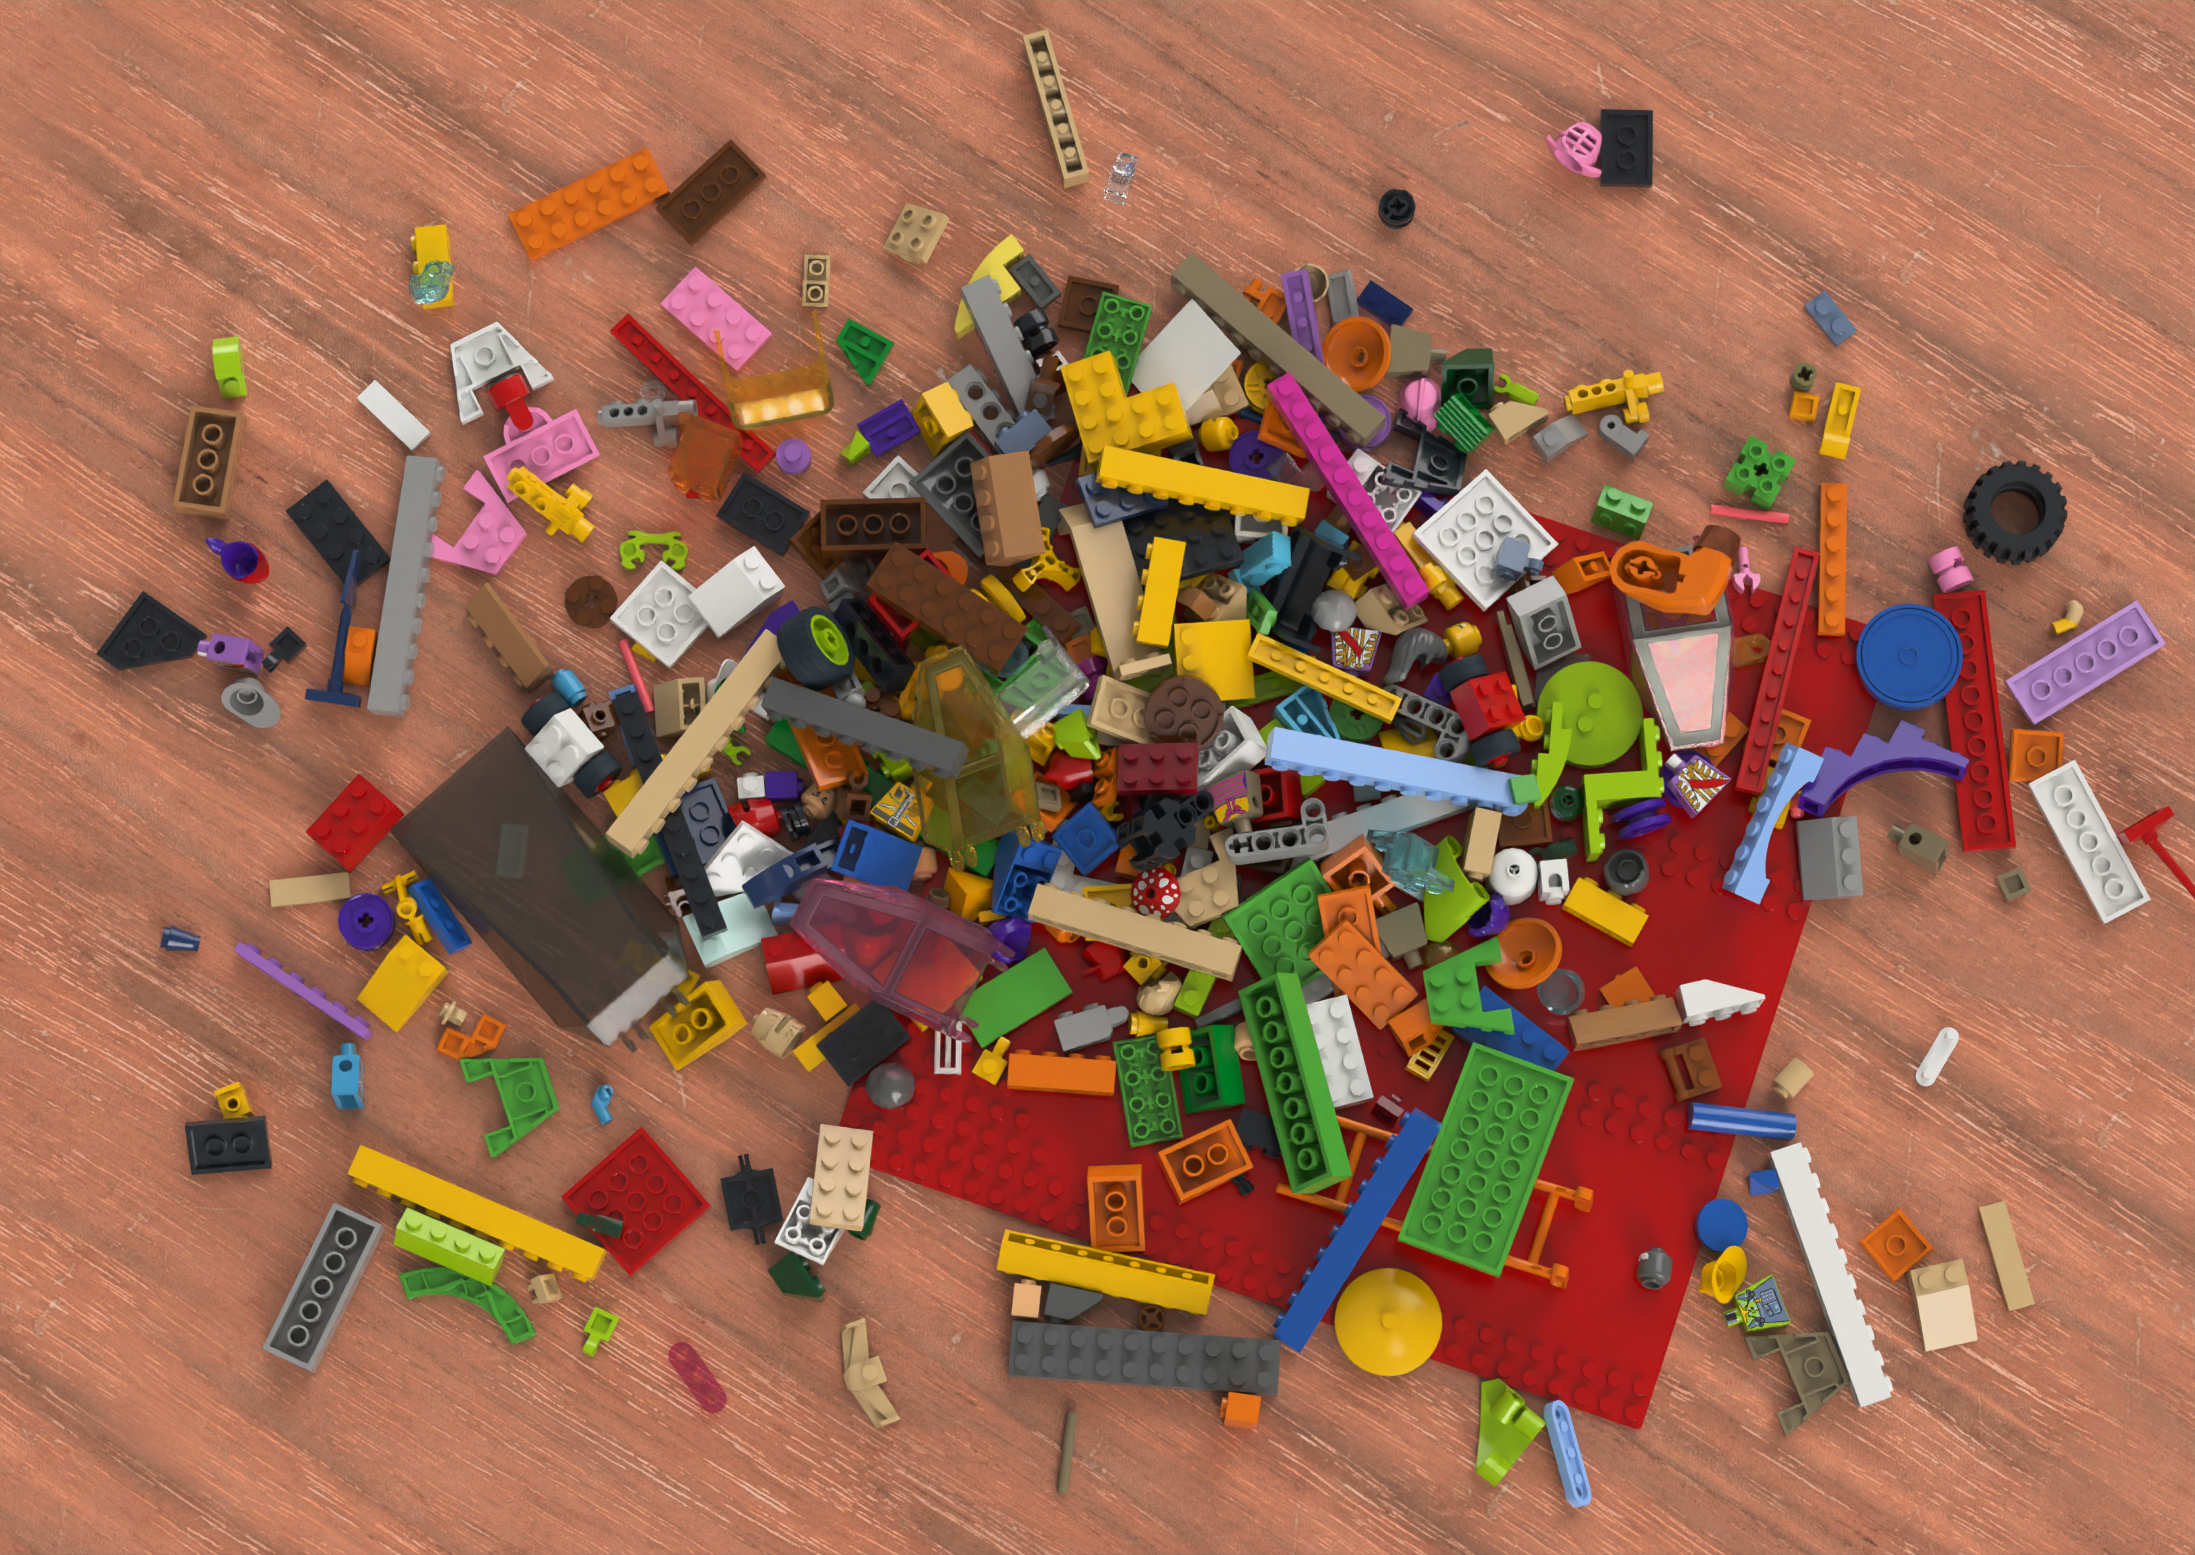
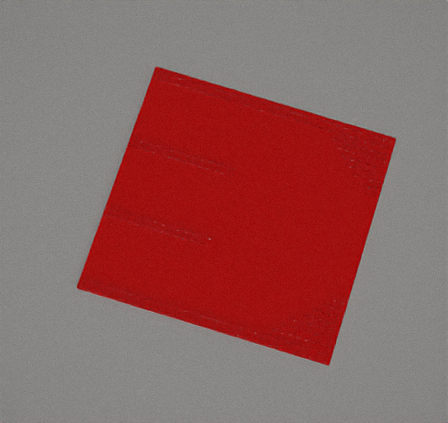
M1132 382L1127 397L1141 393ZM1234 414L1228 416L1238 428V437L1243 433L1260 430L1261 424L1246 418L1243 420ZM1202 424L1190 426L1193 440L1198 446L1204 466L1231 472L1229 467L1230 449L1215 452L1208 451L1201 445L1198 439V430ZM1167 448L1161 449L1160 457L1170 459ZM1282 450L1284 454L1283 470L1276 482L1310 489L1305 519L1300 526L1315 531L1321 521L1328 517L1336 503L1326 497L1328 489L1307 456L1303 459ZM1340 450L1348 462L1353 454ZM1259 455L1253 456V460H1251L1253 464H1259ZM1081 458L1074 459L1060 498V502L1069 507L1084 503L1076 485V480L1080 477L1079 467ZM1437 493L1434 497L1437 500H1442L1443 497L1447 496L1448 503L1455 496ZM1415 502L1402 521L1405 524L1410 522L1417 530L1429 519L1415 508ZM1227 510L1228 514L1232 515L1235 519L1236 515L1231 514L1230 510ZM1528 512L1558 543L1557 547L1541 560L1544 562V565L1538 576H1546L1548 578L1553 575L1552 572L1571 559L1604 551L1611 565V560L1617 550L1626 545ZM1288 526L1287 536L1290 535L1294 527ZM1352 528L1347 534L1349 536L1347 545L1350 546L1352 541L1362 544ZM1057 531L1050 543L1053 546L1054 554L1060 561H1065L1064 564L1080 568L1070 534L1060 536ZM1238 543L1241 552L1253 545ZM1241 565L1219 570L1213 573H1216L1229 579L1227 573H1229L1233 569H1240ZM1331 569L1321 593L1327 591L1325 589L1326 584L1335 570ZM1380 571L1374 579L1368 578L1365 586L1368 587L1366 593L1372 588L1387 583ZM1082 573L1079 582L1069 591H1066L1053 580L1049 581L1046 578L1035 580V583L1068 613L1086 606L1094 623L1095 616ZM1610 577L1579 592L1567 594L1582 648L1537 670H1534L1523 654L1520 644L1519 648L1536 706L1547 682L1558 671L1569 665L1579 662H1599L1612 666L1622 672L1633 683L1639 694L1643 710L1642 720L1654 718V725H1659L1660 741H1657L1656 751H1661L1662 767H1660L1658 772L1660 777L1664 764L1674 753L1692 750L1686 745L1673 746L1665 722L1661 720L1650 700L1654 693L1631 635L1622 593L1613 584ZM1270 579L1265 584L1260 585L1262 594H1264ZM1729 579L1725 595L1731 621L1724 707L1747 728H1750L1782 596L1759 588L1751 594V586L1744 584L1743 594H1740L1733 587L1732 579ZM1457 583L1455 586L1464 599L1452 609L1447 610L1441 601L1430 593L1428 598L1417 604L1422 608L1428 620L1426 624L1419 626V628L1430 630L1442 639H1444L1445 629L1462 622L1475 625L1480 632L1482 644L1479 645L1478 652L1472 655L1480 654L1483 657L1489 675L1506 671L1509 681L1513 685L1496 618V612L1503 610L1507 625L1512 624L1516 642L1519 644L1506 600L1509 597V591L1505 592L1484 612ZM1176 600L1174 614L1177 623H1194L1183 615L1188 606H1184ZM1807 605L1782 709L1811 720L1801 745L1802 749L1821 757L1826 746L1832 749L1841 750L1851 757L1863 734L1867 732L1877 701L1862 685L1855 663L1858 641L1867 624L1845 617L1844 636L1817 635L1818 608ZM1022 608L1026 619L1021 624L1026 626L1033 617ZM1714 609L1710 612L1711 618L1705 620L1704 622L1716 620ZM1356 616L1351 626L1352 628L1373 630L1365 628L1358 616ZM1250 623L1252 646L1258 632ZM1316 623L1317 632L1311 641L1319 646L1321 650L1318 653L1309 649L1307 655L1316 656L1317 660L1332 666L1331 631L1320 628ZM1041 625L1045 633H1048L1052 638L1053 644L1059 653L1062 652L1073 668L1074 665L1065 645L1063 646ZM1271 630L1268 635H1264L1282 644L1284 642V639ZM1381 632L1369 676L1358 675L1359 679L1380 689L1385 688L1381 682L1390 669L1392 651L1401 634L1392 635ZM1718 633L1705 635L1676 659L1662 658L1656 642L1648 643L1664 689L1686 675L1701 669L1705 670L1714 687ZM1034 648V650H1033L1031 656L1037 651L1035 648ZM1448 654L1443 664L1430 662L1423 670H1420L1421 662L1415 660L1406 679L1400 681L1398 686L1423 697L1434 675L1438 674L1445 666L1451 664L1450 662L1454 658ZM1101 656L1102 659L1104 660L1106 666H1107V665H1108V660H1107V658ZM1015 663L1013 671L1015 672L1021 665ZM1253 667L1254 676L1272 672V670ZM1003 669L997 678L1005 682L1009 671ZM1076 684L1058 702V704L1092 705V703L1087 704L1081 692L1082 684ZM1321 693L1327 703L1329 712L1334 698ZM1289 696L1256 704L1257 709H1255V705L1238 710L1249 716L1257 730L1260 731L1274 720L1271 715L1275 707ZM1707 698L1674 715L1678 728L1688 720ZM995 699L1007 718L1017 708V706ZM1452 700L1448 709L1457 712V709ZM1421 704L1416 706L1414 714L1421 710ZM988 706L974 742L976 750L978 747H981V744L986 739H1000L1003 732ZM1536 706L1533 709L1523 711L1524 716H1535ZM1354 709L1350 716H1355V720H1359L1363 714H1358V710ZM1443 714L1437 717L1436 724L1443 720ZM1048 718L1047 721L1054 725V723L1058 722V719ZM1383 722L1379 732L1395 729L1396 727L1393 724ZM1463 725L1459 727L1458 734L1465 730ZM1433 730L1435 737L1438 741L1441 733ZM1748 733L1716 767V769L1727 775L1731 780L1693 819L1684 808L1672 805L1662 795L1667 805L1659 810L1657 815L1670 814L1672 822L1650 833L1622 840L1619 839L1618 831L1627 826V823H1614L1612 815L1624 808L1602 809L1603 823H1601L1599 833H1604L1605 849H1603V854H1600L1597 862H1586L1582 811L1575 820L1565 822L1556 819L1549 809L1553 842L1550 844L1512 848L1521 849L1530 854L1537 867L1540 861L1567 859L1570 889L1567 897L1579 877L1583 880L1585 877L1594 880L1599 884L1598 888L1605 892L1611 890L1605 883L1603 868L1609 861L1610 856L1622 849L1637 850L1642 854L1648 863L1650 881L1642 892L1633 893L1629 896L1620 895L1622 897L1621 901L1628 905L1634 903L1646 910L1645 914L1649 916L1632 947L1563 910L1562 907L1566 899H1561L1562 903L1547 905L1546 901H1539L1536 883V888L1529 898L1521 904L1508 905L1510 909L1509 922L1520 918H1538L1554 927L1562 942V956L1555 971L1538 985L1525 989H1510L1496 983L1489 975L1485 965L1475 967L1479 992L1486 986L1569 1050L1568 1055L1555 1072L1574 1078V1082L1537 1178L1575 1191L1578 1186L1593 1190V1204L1590 1212L1576 1209L1574 1207L1575 1201L1559 1196L1538 1265L1551 1269L1553 1263L1568 1267L1569 1280L1566 1289L1550 1284V1279L1508 1265H1504L1500 1278L1398 1241L1400 1231L1380 1225L1320 1322L1334 1326L1335 1311L1339 1299L1345 1289L1359 1276L1382 1268L1404 1270L1417 1276L1428 1285L1436 1296L1441 1309L1442 1331L1434 1352L1428 1359L1489 1380L1499 1378L1510 1387L1551 1401L1560 1400L1571 1408L1633 1429H1640L1642 1427L1702 1243L1697 1238L1694 1227L1696 1215L1707 1202L1716 1199L1736 1137L1734 1134L1687 1129L1689 1103L1694 1102L1738 1108L1746 1107L1812 900L1802 901L1796 822L1839 817L1847 791L1831 804L1822 818L1806 811L1802 818H1793L1790 813L1791 811L1788 810L1782 829L1773 828L1765 861L1766 879L1770 881L1760 904L1722 888L1725 874L1730 870L1735 858V852L1741 845L1746 834V827L1751 821L1753 813L1748 812L1752 797H1758L1734 790L1744 753L1742 749ZM1378 734L1371 740L1360 743L1373 744L1374 747L1381 748ZM1639 735L1630 750L1619 760L1608 766L1583 769L1565 763L1553 791L1563 785L1574 786L1580 791L1581 780L1584 775L1642 771ZM1521 737L1519 742L1521 750L1516 755L1510 757L1503 767L1497 769L1489 767V769L1520 776L1530 775L1532 759L1537 760L1538 753L1548 754V750H1543L1544 744L1541 738L1530 742ZM1448 751L1446 757H1450L1452 753ZM1028 757L1033 762L1031 776L1036 771L1045 775L1046 772L1042 769L1043 766ZM1263 758L1249 771L1267 768L1269 765H1265ZM1091 759V766L1096 765L1095 759ZM1769 761L1768 766L1775 768L1776 764ZM1013 767L1007 773L1003 774L1009 778V774ZM992 773L995 779L1000 775V773ZM1341 779L1338 781L1325 780V784L1305 799L1317 798L1324 804L1327 822L1332 821L1331 817L1341 812H1346L1347 815L1357 812L1356 808L1364 804L1371 803L1372 806L1382 803L1381 799L1369 802H1355L1351 784L1349 781ZM1012 784L1005 791L1009 800L1015 794ZM1803 785L1797 792L1802 791L1805 785ZM1397 790L1380 791L1381 799L1390 795H1396L1397 798L1404 796ZM1553 791L1551 792V794H1550L1549 797L1547 798V800H1548V808H1549V800H1550V798H1551V795H1552ZM960 798L963 820L969 810L976 814L978 813ZM1078 803L1076 808L1065 819H1071L1088 803ZM1016 808L1017 812L1019 813L1023 821L1026 823L1025 814L1021 810ZM1312 809L1311 811L1314 815L1308 816L1312 818L1317 817L1320 814V810ZM1474 809L1372 845L1389 866L1393 865L1418 842L1429 853L1442 839L1450 835L1463 847L1468 816ZM992 823L994 831L990 837L1000 843L1002 836ZM1033 824L1028 827L1030 833L1027 835L1046 839L1053 843L1054 839L1051 835L1055 833L1056 829L1052 833L1047 831V833L1041 836L1038 834L1040 830ZM1270 828L1262 829V830H1257V831L1270 830ZM1497 837V842H1496V847H1495L1494 856H1495L1497 853H1499V852H1501L1502 850H1504V849H1510V848L1499 849L1498 837ZM1208 843L1207 850L1213 852L1212 864L1218 860L1215 858L1216 853L1213 846ZM1187 847L1179 850L1180 855L1173 861L1172 865L1176 868V878L1181 876ZM1120 848L1087 876H1083L1076 866L1073 873L1074 875L1115 884H1132L1134 881L1115 876L1121 851ZM936 850L937 872L932 875V879L925 881L918 901L927 904L925 896L929 894L930 889H944L949 867L973 875L976 874ZM1461 855L1456 859L1458 865L1460 862ZM1319 862V863H1316L1315 865L1317 866L1318 870H1319L1320 873H1321V866H1320V863H1321V862ZM1236 865L1239 904L1245 901L1244 896L1251 897L1280 876ZM994 873L990 877V880L994 881ZM1479 882L1486 889L1485 882ZM1395 886L1385 892L1392 903L1396 905L1395 911L1417 902L1425 930L1423 902L1409 894L1403 893ZM1373 904L1375 919H1378L1382 915ZM949 906L943 910L951 913ZM978 917L972 923L981 929L979 936L985 938L990 925L980 927ZM1212 921L1197 926V929L1207 931ZM1467 921L1442 943L1427 940V947L1418 951L1423 961V965L1418 968L1409 970L1403 957L1392 961L1390 957L1386 958L1419 993L1399 1013L1406 1011L1419 1001L1427 998L1423 971L1490 940L1492 935H1484L1480 938L1470 936ZM1029 922L1031 924V939L1028 942L1029 946L1024 960L1045 948L1073 994L1002 1036L1009 1040L1011 1044L1002 1058L1008 1061V1065L996 1086L975 1075L972 1071L983 1051L987 1049L993 1052L998 1040L982 1049L955 1005L944 1015L953 1018L954 1021H962L961 1075L934 1074L935 1026L931 1025L922 1032L905 1012L886 1004L911 1038L871 1070L883 1063H900L912 1071L915 1077L914 1083L916 1088L913 1098L908 1103L892 1109H886L874 1104L868 1098L865 1091L866 1079L871 1070L854 1082L839 1126L873 1131L870 1168L1091 1243L1087 1182L1088 1166L1142 1164L1145 1251L1118 1253L1214 1274V1286L1287 1311L1291 1306L1286 1303L1294 1290L1300 1292L1304 1286L1300 1281L1307 1269L1314 1270L1318 1264V1261L1314 1259L1322 1246L1328 1248L1332 1239L1328 1236L1336 1223L1341 1226L1346 1219L1341 1212L1276 1192L1278 1182L1290 1186L1283 1157L1278 1156L1277 1159H1271L1263 1156L1262 1151L1252 1148V1151H1246L1253 1165L1252 1169L1244 1172L1245 1179L1249 1180L1254 1186V1190L1249 1195L1242 1196L1237 1190L1238 1186H1234L1229 1180L1204 1194L1180 1205L1178 1204L1156 1158L1157 1153L1231 1119L1236 1128L1242 1108L1272 1117L1257 1060H1244L1238 1055L1246 1104L1195 1114H1186L1179 1070L1172 1071L1183 1139L1130 1148L1117 1066L1114 1096L1007 1088L1009 1054H1015L1016 1050H1029L1031 1055L1042 1056V1052H1056L1058 1057L1067 1058L1072 1053L1085 1055L1084 1059L1094 1060L1095 1056L1102 1055L1110 1056L1111 1061H1116L1113 1042L1156 1035L1135 1037V1034H1129L1127 1020V1023L1125 1022L1120 1026L1112 1028L1113 1034L1110 1040L1065 1055L1063 1054L1054 1026V1021L1058 1020V1015L1073 1011V1014L1083 1012V1007L1093 1003H1098L1099 1006L1105 1005L1106 1010L1123 1006L1129 1011V1014L1136 1013V1011L1144 1012L1138 1006L1136 1000L1139 988L1144 985H1140L1128 971L1119 973L1104 981H1101L1095 972L1084 976L1083 971L1092 967L1081 956V953L1096 940L1085 941V937L1080 935L1078 939L1071 943H1060L1045 929L1044 924ZM950 940L962 952L963 948H959L958 943ZM1128 950V954H1129L1128 957H1129V959L1132 957V956L1130 955V952H1131L1130 950ZM1243 950L1232 982L1217 977L1200 1017L1240 998L1238 991L1261 980ZM975 951L972 956L966 958L980 972L983 980L969 993L1018 963L1010 962V964H1004L990 953L985 956ZM1168 963L1165 966L1167 971L1159 979L1164 978L1171 971L1180 978L1183 986L1190 969ZM1637 966L1655 996L1666 995V998L1673 997L1677 1009L1678 1006L1674 993L1679 985L1705 979L1765 995V1000L1759 1008H1756L1757 1011L1741 1015V1011H1737L1731 1014L1730 1018L1716 1021L1715 1017H1711L1705 1020L1704 1024L1690 1026L1689 1023L1682 1024L1675 1033L1574 1052L1567 1026V1019L1572 1016V1012L1587 1009L1588 1013L1597 1012L1598 1007L1609 1005L1599 989L1615 980L1616 975L1621 976ZM1334 992L1324 997L1320 1001L1335 998ZM1348 998L1374 1098L1370 1102L1335 1110L1336 1115L1399 1134L1402 1127L1398 1124L1406 1111L1412 1113L1416 1107L1442 1124L1471 1047L1450 1032L1451 1026H1444L1442 1030L1453 1035L1455 1038L1427 1083L1405 1070L1412 1056L1408 1057L1394 1038L1389 1024L1380 1030ZM1174 1007L1169 1013L1160 1015V1017L1168 1018V1029L1189 1027L1190 1031L1197 1029L1194 1024L1195 1019L1175 1011ZM1240 1012L1216 1025H1234L1235 1030L1238 1024L1246 1020L1244 1012ZM951 1026V1068H956V1026ZM942 1029L940 1068H945L946 1031ZM1438 1035L1435 1038L1436 1041L1443 1045L1446 1042V1040L1439 1037ZM1705 1037L1722 1088L1677 1103L1675 1098L1676 1090L1665 1060L1661 1059L1659 1052ZM1432 1044L1427 1046L1428 1048L1437 1052L1438 1054L1441 1051V1049L1437 1048ZM1171 1050V1054L1176 1053V1050ZM1424 1051L1420 1054L1432 1062L1436 1059ZM1675 1056L1686 1090L1693 1089L1682 1056ZM1418 1059L1416 1060L1415 1064L1429 1071L1430 1066ZM1393 1092L1403 1097L1398 1106L1404 1109L1394 1127L1391 1128L1370 1113L1381 1095L1389 1099ZM1340 1127L1342 1138L1345 1140L1344 1146L1347 1157H1349L1357 1132ZM1370 1136L1366 1137L1346 1198V1204H1349L1350 1201L1356 1203L1360 1194L1356 1191L1364 1178L1369 1181L1373 1176L1374 1172L1370 1169L1378 1156L1384 1158L1388 1152V1149L1384 1148L1387 1143L1386 1141ZM1435 1137V1139L1433 1140V1142L1431 1143V1145H1434L1435 1140H1436V1137ZM1425 1154L1386 1215L1387 1217L1405 1221L1430 1155ZM1340 1182L1314 1194L1335 1200ZM1533 1188L1508 1255L1528 1261L1549 1193ZM1654 1247L1665 1250V1254L1669 1255L1673 1260L1670 1282L1657 1290L1642 1286L1636 1277L1640 1254L1650 1251V1248Z

